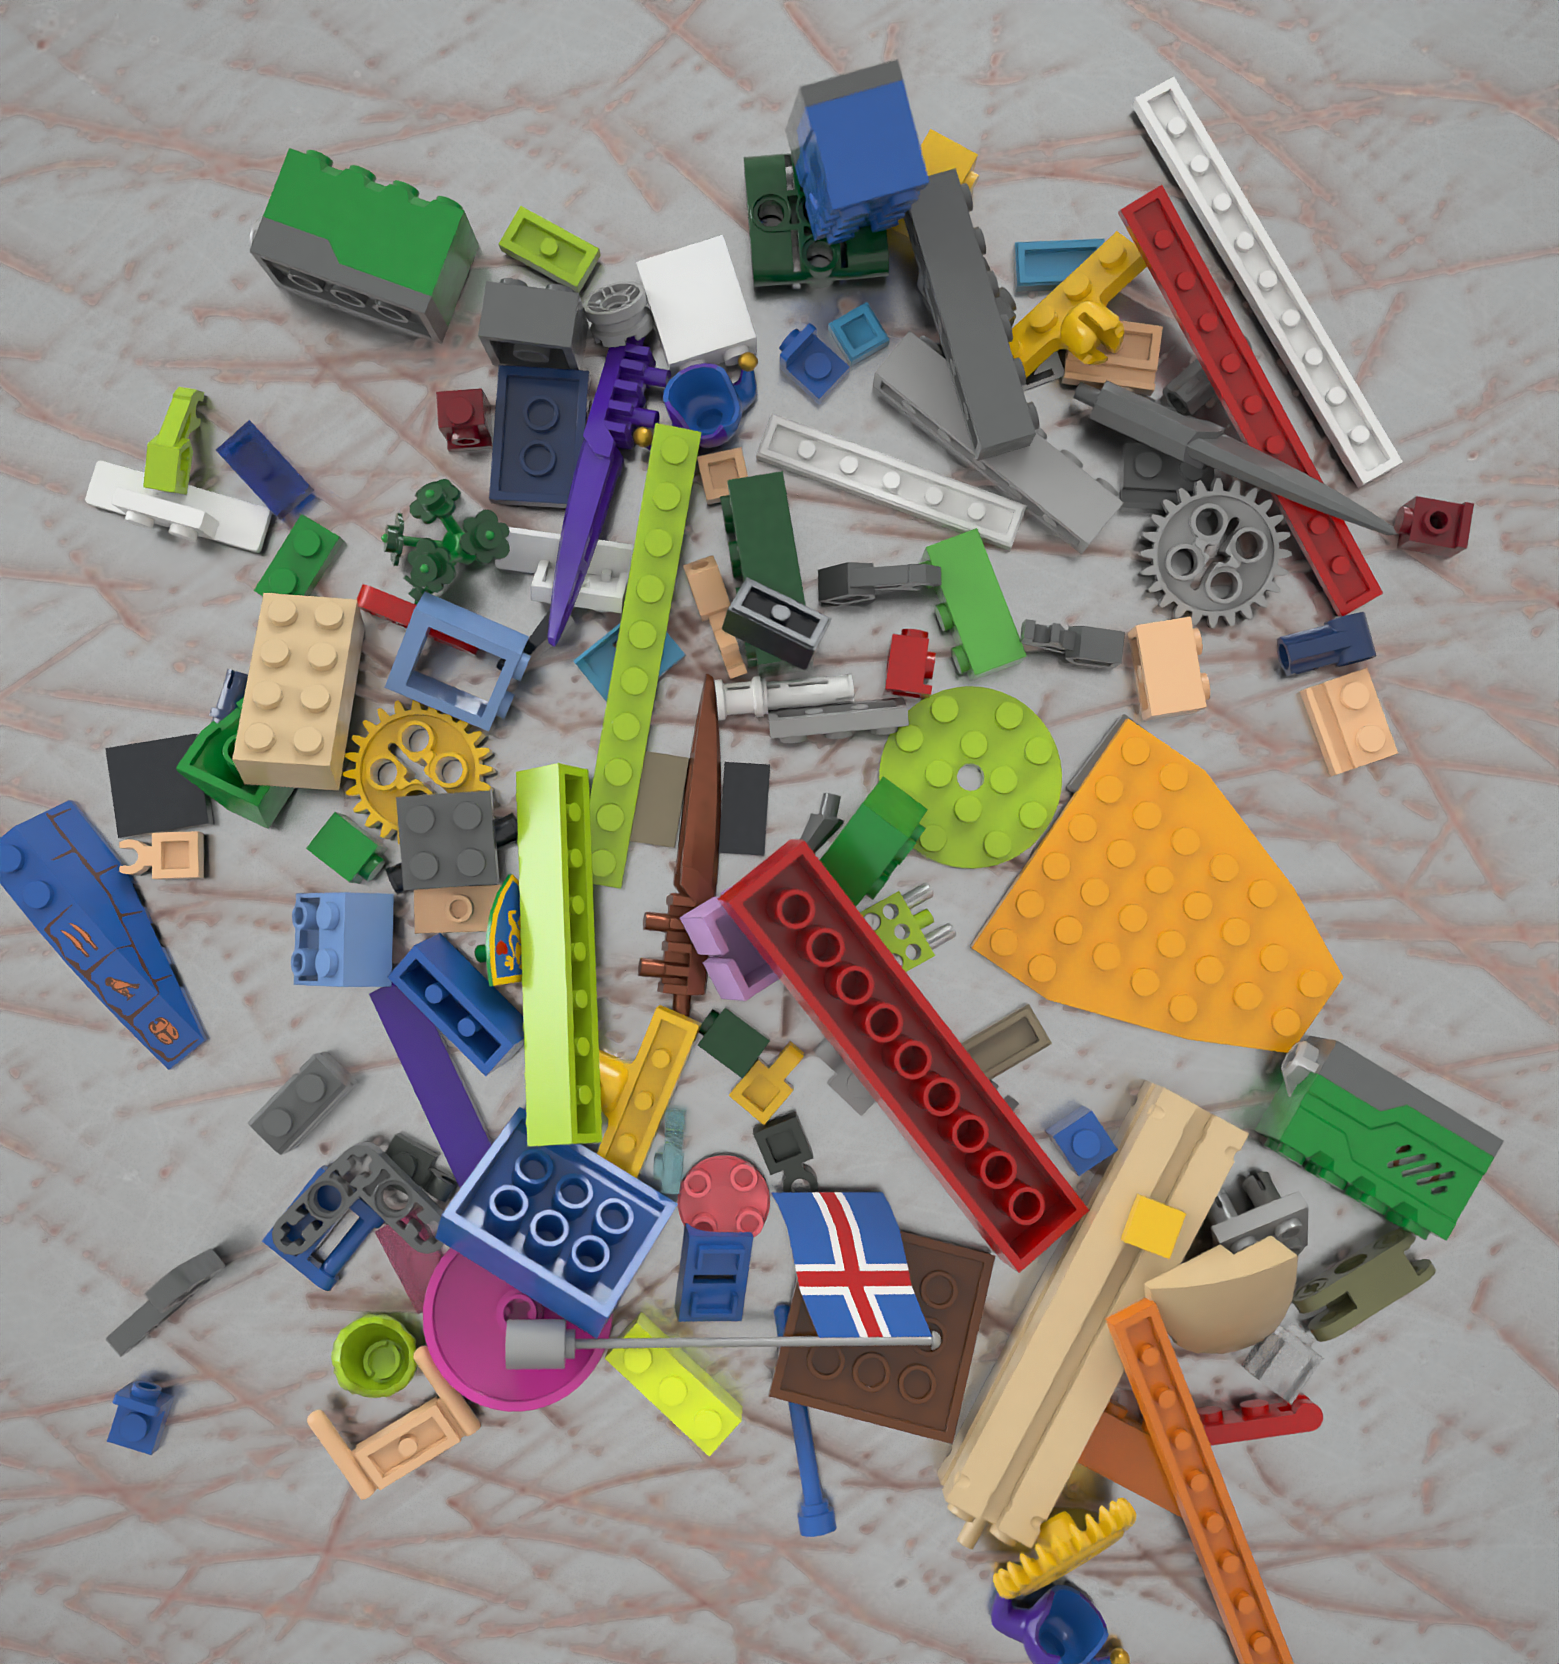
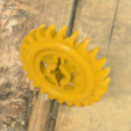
M1118 1498L1117 1503L1111 1501L1109 1512L1105 1507L1100 1506L1099 1523L1091 1515L1086 1514L1087 1530L1084 1532L1077 1528L1072 1517L1066 1511L1043 1522L1040 1525L1041 1532L1036 1539L1037 1544L1035 1545L1039 1559L1029 1558L1021 1553L1020 1560L1023 1567L1008 1562V1570L1000 1568L998 1573H994L993 1582L999 1595L1005 1599H1011L1021 1594L1028 1595L1068 1574L1115 1544L1136 1521V1512L1130 1502L1125 1498Z

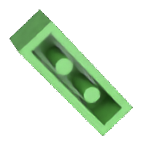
M975 528L925 547L922 555L924 562L919 564L941 567L942 585L934 587L940 604L935 605V612L942 630H950L956 646L951 648V653L959 673L967 672L969 680L972 682L1022 663L1027 655L1022 642H1020L1019 634L978 529ZM925 585L927 589L933 588V586Z

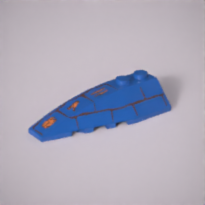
M68 800L14 826L0 838V884L35 928L94 995L168 1070L173 1069L206 1042L207 1038L184 988L179 986L170 967L172 962L165 947H161L151 925L153 921L147 908L142 906L136 893L132 875L119 872V866H124L125 864L72 800Z

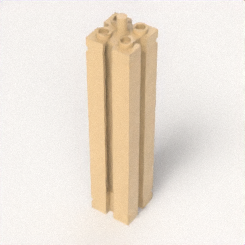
M1144 1081L1137 1094V1102L1134 1106L1130 1107L1112 1141L1118 1151L1101 1162L1082 1198V1201L1090 1211L1063 1234L951 1446L952 1451L950 1455L945 1457L937 1472L940 1484L944 1486L942 1491L945 1501L949 1503L947 1508L954 1515L966 1521L957 1538L960 1544L973 1550L986 1524L990 1522L992 1523L990 1532L1002 1542L1015 1546L1018 1541L1032 1549L1041 1532V1523L1047 1520L1125 1372L1105 1319L1144 1299V1283L1181 1265L1235 1162L1234 1155L1242 1149L1249 1133L1162 1086ZM1137 1193L1186 1213L1170 1260L1121 1240Z

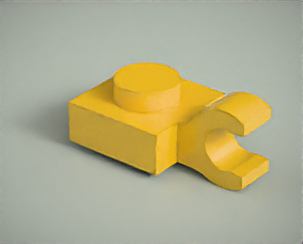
M790 1041L770 1066L758 1058L743 1079L741 1078L729 1092L728 1096L765 1125L793 1092L794 1087L785 1078L802 1060L804 1052Z

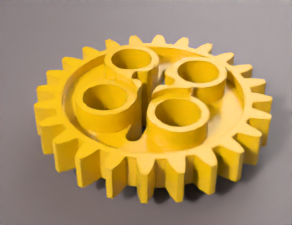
M415 700L412 702L411 710H407L401 701H395V714L392 716L382 708L377 709L381 722L375 725L370 721L364 720L362 723L369 732L367 737L353 735L351 738L361 747L359 753H345L347 759L356 763V768L343 772V776L356 780L357 784L345 791L346 795L361 797L362 799L354 807L353 811L358 814L371 813L365 823V826L372 829L383 823L380 837L384 839H389L397 830L398 844H400L396 797L413 796L420 793H427V795L437 793L428 784L414 779L416 776L415 772L390 751L391 744H396L411 761L425 766V774L447 793L492 790L493 792L494 790L493 787L483 782V776L496 773V769L482 763V760L490 757L493 752L489 748L477 747L485 738V734L482 731L469 734L468 731L472 724L462 720L456 723L457 718L446 713L442 715L441 711L432 707H428L425 710L424 704ZM426 729L429 735V742L426 748L419 752H413L409 746L410 736L416 730ZM451 760H459L463 768L461 777L454 783H446L442 777L444 765ZM393 762L397 768V776L391 784L382 786L378 780V770L383 764Z

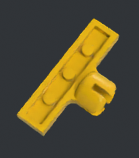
M1118 231L1012 328L1013 340L1009 342L1013 359H1021L1026 378L1059 349L1068 350L1086 365H1099L1108 361V357L1097 349L1100 344H1103L1113 353L1119 350L1124 338V326L1119 321V317L1109 310L1106 305L1147 266L1136 245Z
M662 1005L656 1007L634 1061H624L599 1050L601 1112L608 1118V1127L597 1154L637 1179L641 1174L702 1025L701 1022Z

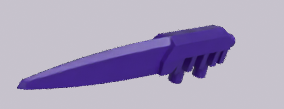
M635 336L626 338V345L609 347L584 430V440L564 515L553 580L548 642L554 647L561 638L583 585L608 512L618 476L620 477L625 460L618 448L632 449L634 445L633 429H638L639 427L654 429L655 423H659L660 420L659 411L644 409L646 399L643 395L645 388L650 389V386L666 388L672 376L670 370L655 368L656 361L650 348L643 346L646 336L638 341L635 339Z

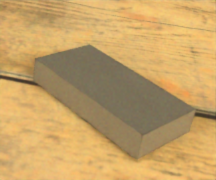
M645 751L630 842L676 849L689 765L688 757Z
M1028 1003L960 1042L989 1080L1052 1044Z

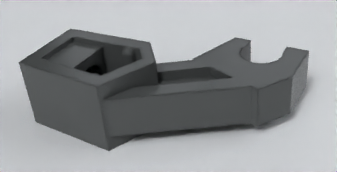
M846 562L818 570L819 601L839 605L875 599V590L916 591L921 590V585L933 587L942 585L941 567L928 564L874 567L873 563Z
M1028 619L1022 623L1020 642L1026 645L1065 654V658L1074 664L1115 668L1122 664L1125 632L1089 626H1069L1068 630H1065L1058 623L1039 625L1036 624V620Z

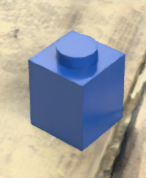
M1085 1106L1079 1107L1045 1130L1069 1169L1078 1176L1118 1151L1093 1111Z

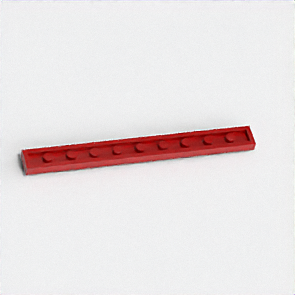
M1163 185L1158 186L1122 208L1118 212L1122 222L1242 442L1323 483ZM1270 492L1337 616H1345L1383 594L1344 520Z

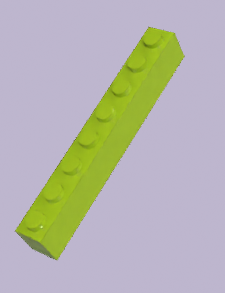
M556 763L516 772L527 1147L602 1143L588 769Z

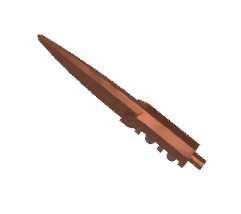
M709 674L705 676L683 800L677 860L673 879V886L679 893L667 895V914L645 912L643 917V930L665 932V941H662L661 946L663 960L640 958L638 964V976L661 978L660 982H658L657 991L673 994L672 1010L687 1017L690 1016L692 995H705L708 972L703 962L709 959V955L697 953L680 917L716 896L721 818L720 739L715 681Z

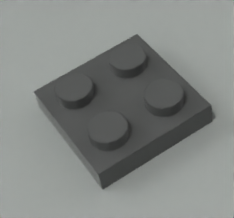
M492 790L396 797L404 890L499 883Z

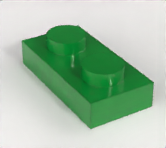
M301 514L254 591L261 596L264 593L310 596L344 540Z

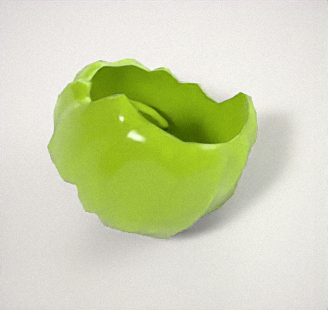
M366 1314L360 1319L353 1320L340 1330L333 1343L331 1362L339 1386L351 1394H359L368 1398L390 1397L401 1391L412 1381L417 1371L418 1365L413 1359V1354L417 1349L416 1339L406 1330L401 1322L387 1314Z

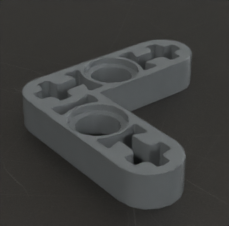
M360 1142L344 1151L278 1218L273 1226L272 1238L277 1249L284 1254H302L313 1246L361 1197L411 1248L419 1253L429 1254L438 1251L445 1244L433 1237H429L426 1241L423 1240L419 1235L423 1227L415 1218H412L407 1225L401 1219L413 1211L417 1203H419L424 1209L420 1210L416 1216L425 1224L434 1220L439 1225L444 1211L380 1147L374 1143ZM354 1154L359 1158L365 1154L369 1155L372 1159L368 1165L372 1171L371 1175L364 1171L357 1175L350 1183L342 1178L355 1167L357 1162L353 1158ZM337 1169H338V1171H339L341 1177L335 1174V1171H336ZM393 1184L400 1185L406 1190L408 1203L405 1208L393 1210L385 1204L383 1194L387 1186ZM322 1186H334L340 1192L342 1200L337 1210H325L319 1205L317 1194ZM351 1186L357 1188V1191L355 1193L353 1192ZM303 1204L306 1205L307 1210L302 1208ZM310 1213L316 1219L302 1232L305 1242L300 1238L293 1242L289 1240L287 1235L291 1229L287 1222L295 1225ZM318 1220L322 1221L324 1224L320 1226Z
M210 1248L175 1267L145 1293L148 1301L117 1327L105 1340L120 1357L124 1356L219 1274L226 1265Z

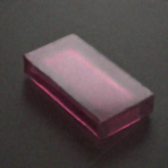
M419 1207L401 1219L407 1225L412 1218H415L423 1227L419 1233L420 1237L425 1241L429 1237L435 1238L428 1224L423 1223L416 1216L420 1211ZM387 1224L375 1231V1234L417 1314L423 1312L425 1294L430 1278L444 1254L441 1249L429 1254L417 1252Z

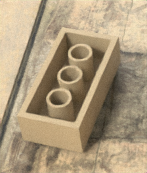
M275 593L263 594L232 759L244 784L339 791L365 625L356 599Z

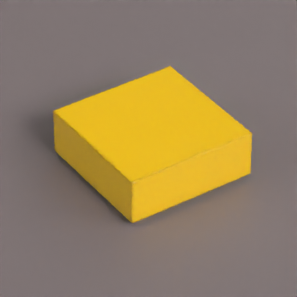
M1137 1193L1121 1240L1170 1260L1186 1213Z

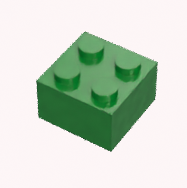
M884 776L820 859L821 863L855 907L865 895L872 900L877 896L890 878L889 876L904 861L926 829L919 822L928 809Z

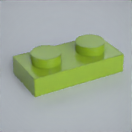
M522 206L519 207L498 244L502 252L562 285L570 287L577 293H580L601 256L600 250L596 246Z

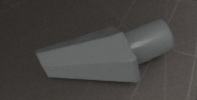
M823 793L819 814H810L809 821L800 840H804L814 854L844 824V820L837 818L841 799L839 795Z

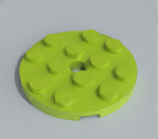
M975 686L955 687L937 692L929 698L921 700L908 710L909 726L898 727L897 732L889 735L883 748L879 767V781L884 776L928 809L919 822L926 829L916 841L917 843L913 850L926 859L944 866L980 869L1009 861L1030 848L1041 837L1052 821L1057 810L1062 788V768L1058 749L1052 735L1042 720L1029 707L1016 698L1001 691ZM972 765L981 770L982 784L978 789L969 791L959 785L957 774L961 767Z

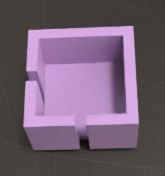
M732 886L722 891L721 895L724 894L727 890H729ZM712 897L681 916L680 919L697 953L709 955L710 958L704 961L703 964L721 999L746 1001L779 980V978L717 900L719 897Z

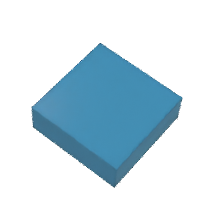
M868 302L828 324L829 332L850 367L888 346L890 342L889 337Z

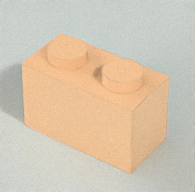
M1191 617L1140 624L1132 628L1128 632V639L1142 720L1149 721L1193 714L1206 708V700L1210 699V683L1207 674L1200 672L1198 655H1201L1203 650L1202 638L1199 629L1193 628Z

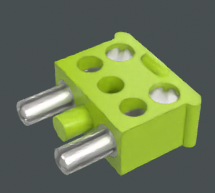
M927 883L904 895H901L900 891L860 912L905 972L934 957L933 949L956 937V932L953 930L929 944L928 941L950 930L953 926L947 923L924 936L921 929L935 922L932 914L927 908L915 915H912L910 911L913 907L933 897V890L906 904L905 901L930 888V885ZM885 905L893 909L894 916L892 919L884 916L883 908ZM897 925L901 926L905 931L903 939H898L895 936L894 929ZM909 945L916 950V956L913 960L906 956V948Z

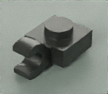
M400 1133L395 1134L385 1153L428 1194L444 1203L448 1199L451 1200L459 1185L454 1178L433 1168L439 1155ZM390 1185L393 1188L408 1195L406 1190L400 1185Z

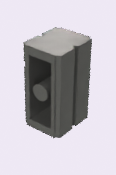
M326 1051L313 1054L299 1068L300 1072L295 1073L247 1122L280 1155L294 1150L358 1084L356 1079Z

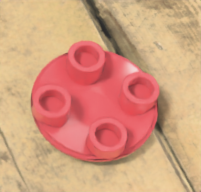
M730 1155L712 1156L697 1163L684 1177L678 1192V1211L684 1226L685 1223H689L690 1226L696 1229L710 1232H751L753 1237H756L762 1231L769 1213V1189L762 1174L748 1161Z

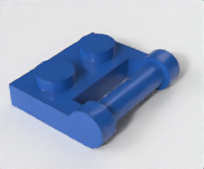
M326 1165L318 1169L291 1205L328 1169ZM322 1186L317 1194L318 1203L325 1210H337L341 1205V1194L334 1186ZM351 1186L353 1192L355 1193L357 1190ZM360 1197L349 1208L359 1218L323 1263L313 1258L312 1254L343 1215L313 1246L302 1254L288 1255L278 1250L273 1243V1227L262 1242L315 1285L325 1291H331L339 1280L337 1274L371 1231L374 1228H380L385 1221ZM303 1204L302 1208L307 1210L306 1205ZM308 1213L295 1225L287 1222L291 1229L287 1235L288 1239L293 1242L300 1238L305 1242L302 1232L316 1218ZM318 1220L320 1226H322L324 1223Z

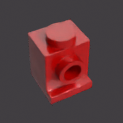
M902 629L901 635L892 634L889 644L883 695L919 700L931 696L932 685L923 684L924 679L932 680L936 656L935 652H928V632L917 629Z

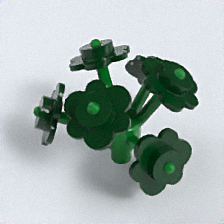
M441 479L422 486L415 494L417 500L413 501L409 506L411 515L416 519L421 518L424 524H431L437 518L441 520L447 530L442 541L403 536L404 520L402 513L396 514L395 526L386 525L385 534L381 537V540L384 542V552L391 553L390 558L393 566L399 565L403 546L416 547V550L408 554V562L413 566L410 573L411 578L407 575L403 577L413 586L408 594L415 599V605L418 604L424 592L430 594L443 590L444 584H450L455 581V565L457 563L466 565L476 560L481 564H487L493 558L497 560L505 558L510 551V545L505 539L509 535V527L505 523H498L496 514L489 509L478 512L475 518H466L462 523L463 530L452 516L456 509L454 502L459 499L461 493L448 479Z

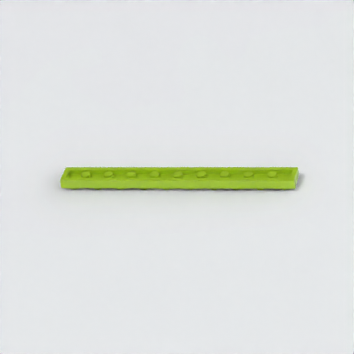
M655 423L590 794L593 884L621 889L701 438V432Z

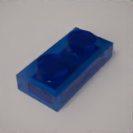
M250 420L216 449L220 456L280 520L314 491L308 482Z

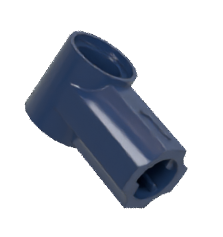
M1365 612L1342 616L1325 622L1324 626L1281 636L1277 639V655L1280 666L1285 671L1286 676L1297 675L1334 664L1335 668L1343 667L1377 656Z

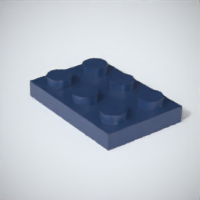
M499 365L489 500L492 504L566 508L588 420L591 383L589 371Z

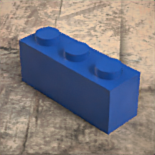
M441 933L414 945L389 974L388 978L485 1076L508 1062L524 1045L523 1016L494 986H489V981Z

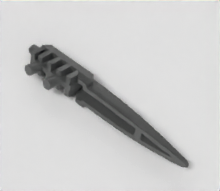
M1107 380L1102 390L1080 382L1074 393L1073 399L1093 407L1090 419L1200 470H1205L1207 466H1210L1254 486L1330 516L1387 536L1397 535L1392 525L1358 503L1286 463L1223 434L1226 428L1213 422L1197 419L1190 415L1184 416L1175 412L1176 409L1171 406L1164 407L1155 403V399L1149 396L1142 397L1135 394V390L1129 387L1122 388Z

